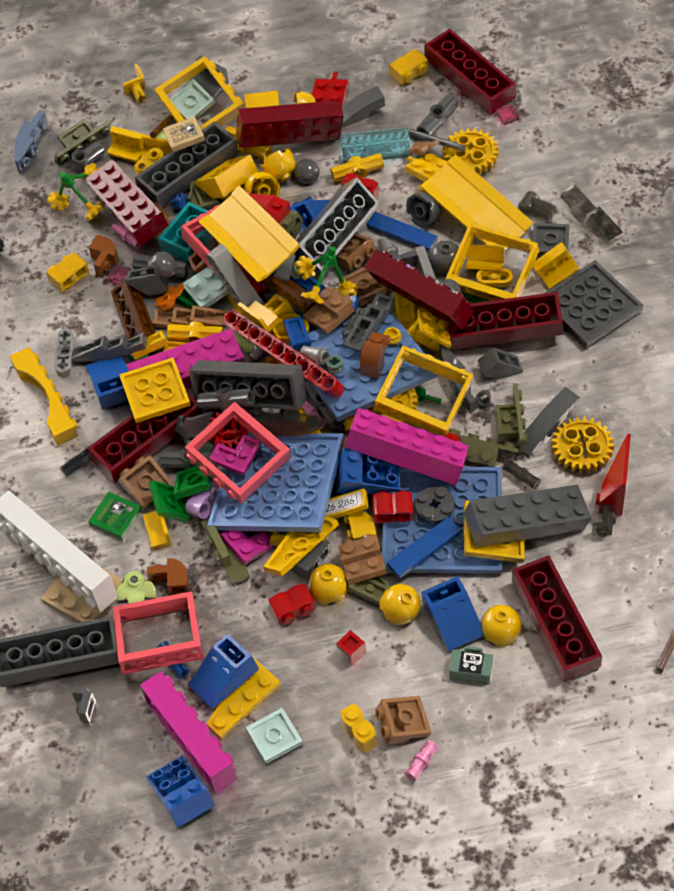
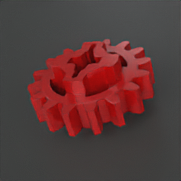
M211 417L210 423H207V426L210 425L216 418ZM233 418L209 442H214V447H216L217 443H220L229 448L233 446L236 448L244 434L248 436V430Z

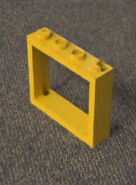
M206 56L154 89L176 123H179L185 119L167 94L200 72L208 69L233 105L201 125V130L214 121L223 127L237 117L238 109L242 108L244 104L239 96L235 97L233 94L235 91L230 84L226 85L224 82L226 79L223 74L215 70L217 68L212 60L209 61Z
M469 223L446 279L454 280L460 284L462 292L490 301L520 297L539 253L538 243L532 242L531 239L519 238L512 233H502V231L495 228H485L482 224L475 225ZM475 237L529 253L513 293L458 277Z
M402 346L375 400L374 410L446 438L472 383L473 374L466 372L465 369L454 367L448 362L437 360L429 354L420 353L414 348L410 349ZM404 361L463 385L446 422L386 398Z

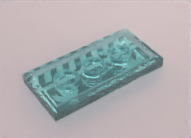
M408 127L340 135L343 164L347 163L353 156L364 158L380 153L383 160L407 158L412 155L409 153L411 143Z

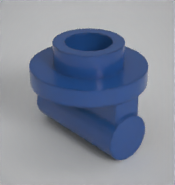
M181 192L178 195L175 194L171 201L172 207L181 211L188 203V196Z

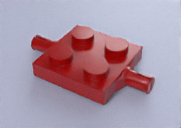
M336 71L331 72L330 79H315L312 91L315 101L339 100L342 107L345 103L349 87L348 79H337L338 72Z

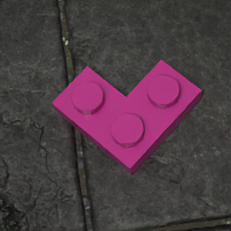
M244 434L235 450L217 443L209 457V461L244 476L262 445L261 441Z
M227 530L221 534L222 541L243 565L276 547L270 544V535L266 531H261L250 538L242 531Z

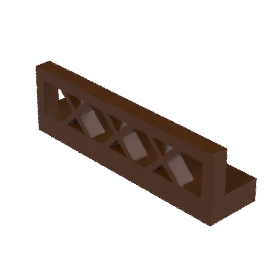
M271 273L267 278L260 281L277 295L286 299L289 304L303 314L316 303L313 299L300 296L302 292L307 293V291L290 279L286 283L274 277Z
M124 278L111 291L126 337L128 339L132 338L135 329L138 335L145 333L149 337L155 333L141 292L126 284ZM122 290V295L120 299L118 293ZM125 302H127L126 312L123 310ZM132 316L131 325L129 326V318Z

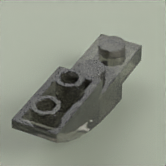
M575 184L561 193L560 197L572 209L570 213L597 237L606 242H611L623 233L600 206L596 208Z
M251 409L248 414L277 437L309 434L317 431L324 423V419L319 418L317 415H306L296 410H288L284 416H281L279 413L263 412L261 409Z

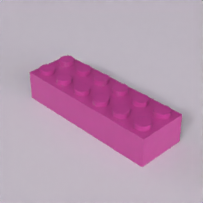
M231 328L128 363L126 366L129 371L174 357L185 390L192 388L189 370L198 360L245 361Z
M360 408L357 409L345 444V448L453 485H457L469 447L460 441H454L442 435H436L424 429H418L404 422H398Z
M160 671L140 685L145 702L213 792L217 794L236 780L234 760L228 752L224 753L222 751V745L217 737H211L207 724L204 721L200 722L198 720V714L193 706H187L185 696L180 690L177 692L174 689L175 684L169 676L165 677Z

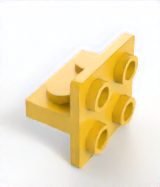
M112 126L110 129L112 144L107 150V154L132 162L139 161L146 147L144 141L145 134Z
M562 242L537 259L533 266L549 289L580 270Z
M419 308L417 310L418 319L407 330L408 334L414 340L435 352L440 349V344L450 348L452 345L447 322L433 316L428 310Z

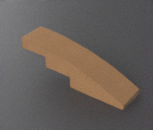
M193 305L192 310L174 307L173 311H162L156 308L153 327L167 329L169 324L189 325L190 322L197 321L204 324V326L226 328L224 316L228 311Z

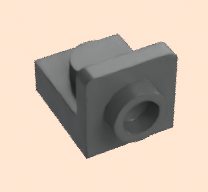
M86 688L73 689L72 695L75 701H78L76 713H78L81 722L89 723L96 699L93 693Z

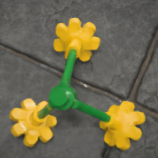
M92 163L90 166H85V173L79 175H69L61 172L59 174L61 178L60 190L56 194L51 192L46 199L47 203H52L50 209L55 210L57 207L59 211H63L64 207H69V202H67L69 197L63 194L64 187L71 188L85 203L84 206L88 209L85 215L86 220L93 219L99 213L98 211H102L104 209L103 204L98 202L96 205H93L89 200L87 201L74 186L75 182L73 180L79 178L86 179L99 169L96 168V164Z
M330 246L329 250L315 261L305 256H300L299 261L294 263L295 267L299 268L297 273L299 275L303 274L302 278L304 280L315 276L316 264L322 262L324 265L316 286H313L311 292H302L300 296L313 299L318 304H324V300L318 295L321 289L319 287L327 268L334 266L340 280L339 288L337 289L341 296L345 294L355 296L357 294L355 290L358 289V286L351 281L346 282L342 277L337 265L335 254L337 249Z

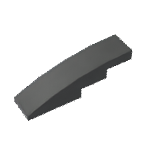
M377 293L372 304H368L363 315L358 316L343 344L344 347L361 352L365 340L368 341L372 332L377 333L395 304V298Z
M141 333L128 339L125 334L108 340L104 335L74 348L71 359L73 362L98 361L129 355L145 349L148 337L145 333Z
M442 344L439 345L442 362H448L454 367L465 369V366L447 347ZM448 380L458 397L463 385ZM471 385L462 402L470 414L476 411L477 399L471 394Z
M564 387L525 430L524 433H527V444H524L522 453L530 457L553 435L554 429L567 418V413L580 402V397L567 387ZM517 441L515 444L517 445L516 448L519 449Z

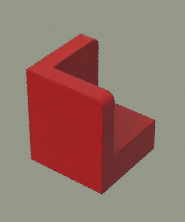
M351 630L336 643V647L348 656L349 664L352 666L366 654L365 642Z

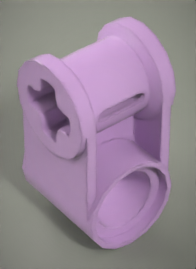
M213 482L211 489L196 493L187 501L185 509L189 515L201 519H206L210 515L217 495Z

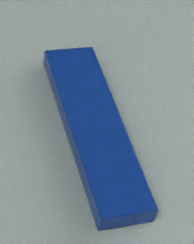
M376 211L366 223L369 229L414 247L424 246L427 252H430V249L438 240V236Z
M447 517L387 561V566L400 579L460 535L461 530Z

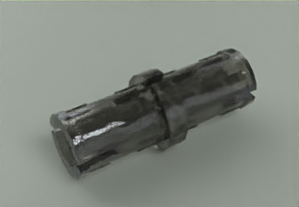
M508 460L504 464L503 470L516 477L518 482H523L534 490L540 486L541 479L528 472L527 468L520 467L512 460Z

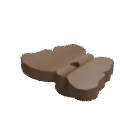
M439 139L430 143L417 141L410 147L409 153H416L418 157L431 153L430 148L439 144L440 141Z

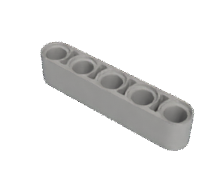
M220 244L206 255L208 263L236 304L241 302L246 307H249L256 300L263 306L265 305L224 245Z

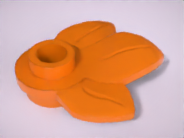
M181 283L177 287L171 285L165 295L156 298L155 306L160 307L162 311L171 310L175 305V300L182 293L184 284Z

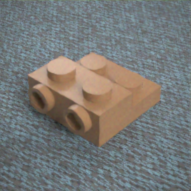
M355 233L336 255V260L340 267L350 271L359 268L366 258L371 257L376 250L372 238Z
M365 268L343 277L346 282L351 281L358 286V289L355 291L357 293L356 296L359 298L358 307L367 308L368 304H372L377 293L389 296L388 288L375 281Z
M327 287L318 294L324 300V304L316 303L303 315L309 323L326 334H329L355 311L351 298L346 294L341 296V293L335 287L333 289Z
M150 455L146 458H139L134 463L136 466L132 469L126 468L119 474L120 478L118 480L130 496L132 495L143 509L153 502L148 485L150 481L155 480L171 486L174 485Z
M365 534L359 540H345L342 545H338L348 585L387 574L377 535Z
M420 696L382 699L375 709V717L377 720H381L382 724L381 736L387 740L388 744L407 743L410 738L429 737L432 733Z

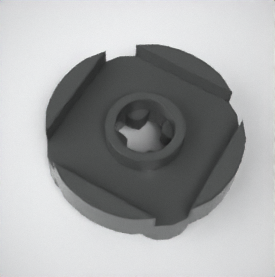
M443 486L424 489L417 494L415 501L416 514L422 521L424 519L428 521V524L438 525L447 517L450 518L452 513H454V498L447 488ZM432 503L439 504L437 509H434L433 506L430 507Z

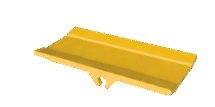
M456 154L431 178L420 185L423 191L432 196L441 207L466 229L469 223L475 225L482 224L485 228H495L502 231V233H512L520 238L533 225V222ZM478 238L485 245L503 246Z
M240 186L213 212L199 220V223L220 244L227 248L230 254L257 282L267 278L291 257L300 246Z

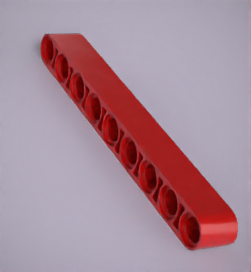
M230 310L225 314L224 323L253 345L282 364L301 365L303 378L330 397L338 398L343 394L344 385L332 374L237 311Z

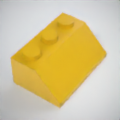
M251 155L230 158L194 181V183L211 198L225 199L238 186L242 188V184L246 182L248 177L258 172Z

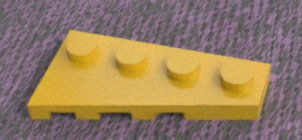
M325 517L321 532H288L263 566L265 572L282 577L339 525L338 521Z
M254 657L253 659L259 670L226 697L206 723L220 740L281 685V682Z

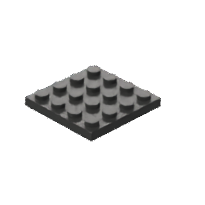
M596 260L545 292L558 291L563 325L586 347L635 316L644 307L637 298Z

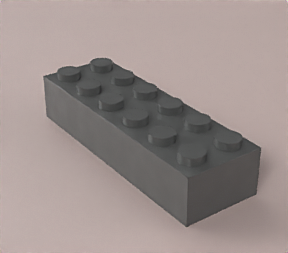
M214 121L201 130L205 141L175 152H169L136 175V185L160 210L172 201L175 194L178 195L180 192L184 193L188 190L192 181H196L228 159L239 154L237 139Z
M357 177L346 182L298 237L296 241L300 246L294 253L296 261H299L300 256H305L315 261L322 257L329 250L330 246L337 249L335 252L337 255L380 204ZM322 262L316 264L315 275L321 273L324 267Z
M198 360L189 370L194 399L198 401L200 393L216 392L225 387H230L232 390L251 389L254 391L255 403L253 406L247 407L298 410L307 400L301 365Z
M578 484L469 501L463 513L476 548L585 530L592 518Z
M113 616L0 639L1 687L119 664Z

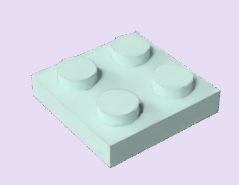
M194 79L170 98L185 120L192 117L197 119L216 103Z
M209 266L183 283L184 290L199 307L208 308L229 294L219 277Z
M283 708L246 727L247 733L266 764L303 744L302 739Z

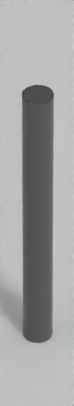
M414 129L409 130L410 136L429 142L439 139V145L461 152L465 150V145Z

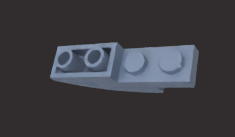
M39 110L31 122L25 120L17 134L14 157L19 173L23 172L29 165L33 155L37 153L36 141H38L40 134L48 125L44 111Z

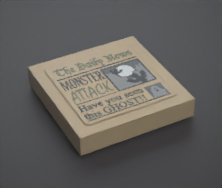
M196 117L163 128L172 152L205 141Z

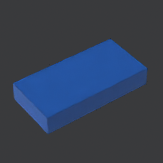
M301 316L283 320L292 349L311 346V340Z

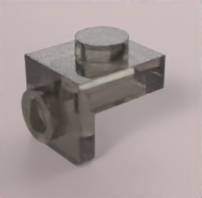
M603 505L602 522L592 524V536L605 537L612 535L613 524H616L615 512L611 511V505Z

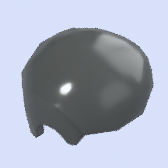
M311 159L300 160L296 163L293 172L297 182L303 184L314 183L320 175L317 163Z
M165 251L157 252L148 260V268L153 267L155 274L171 277L177 270V263L171 254Z

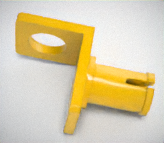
M136 63L135 72L138 78L123 83L124 94L133 92L136 101L141 102L140 97L142 101L146 99V95L142 90L145 87V79Z

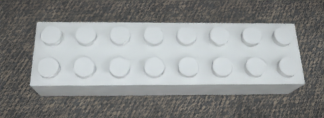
M8 490L0 497V530L4 534L9 533L11 539L16 544L20 543L26 553L29 555L32 553L40 565L45 564L53 576L58 575L60 581L66 587H72L76 596L79 598L82 596L90 608L93 609L95 607L98 611L102 612L118 598L112 579L105 570Z

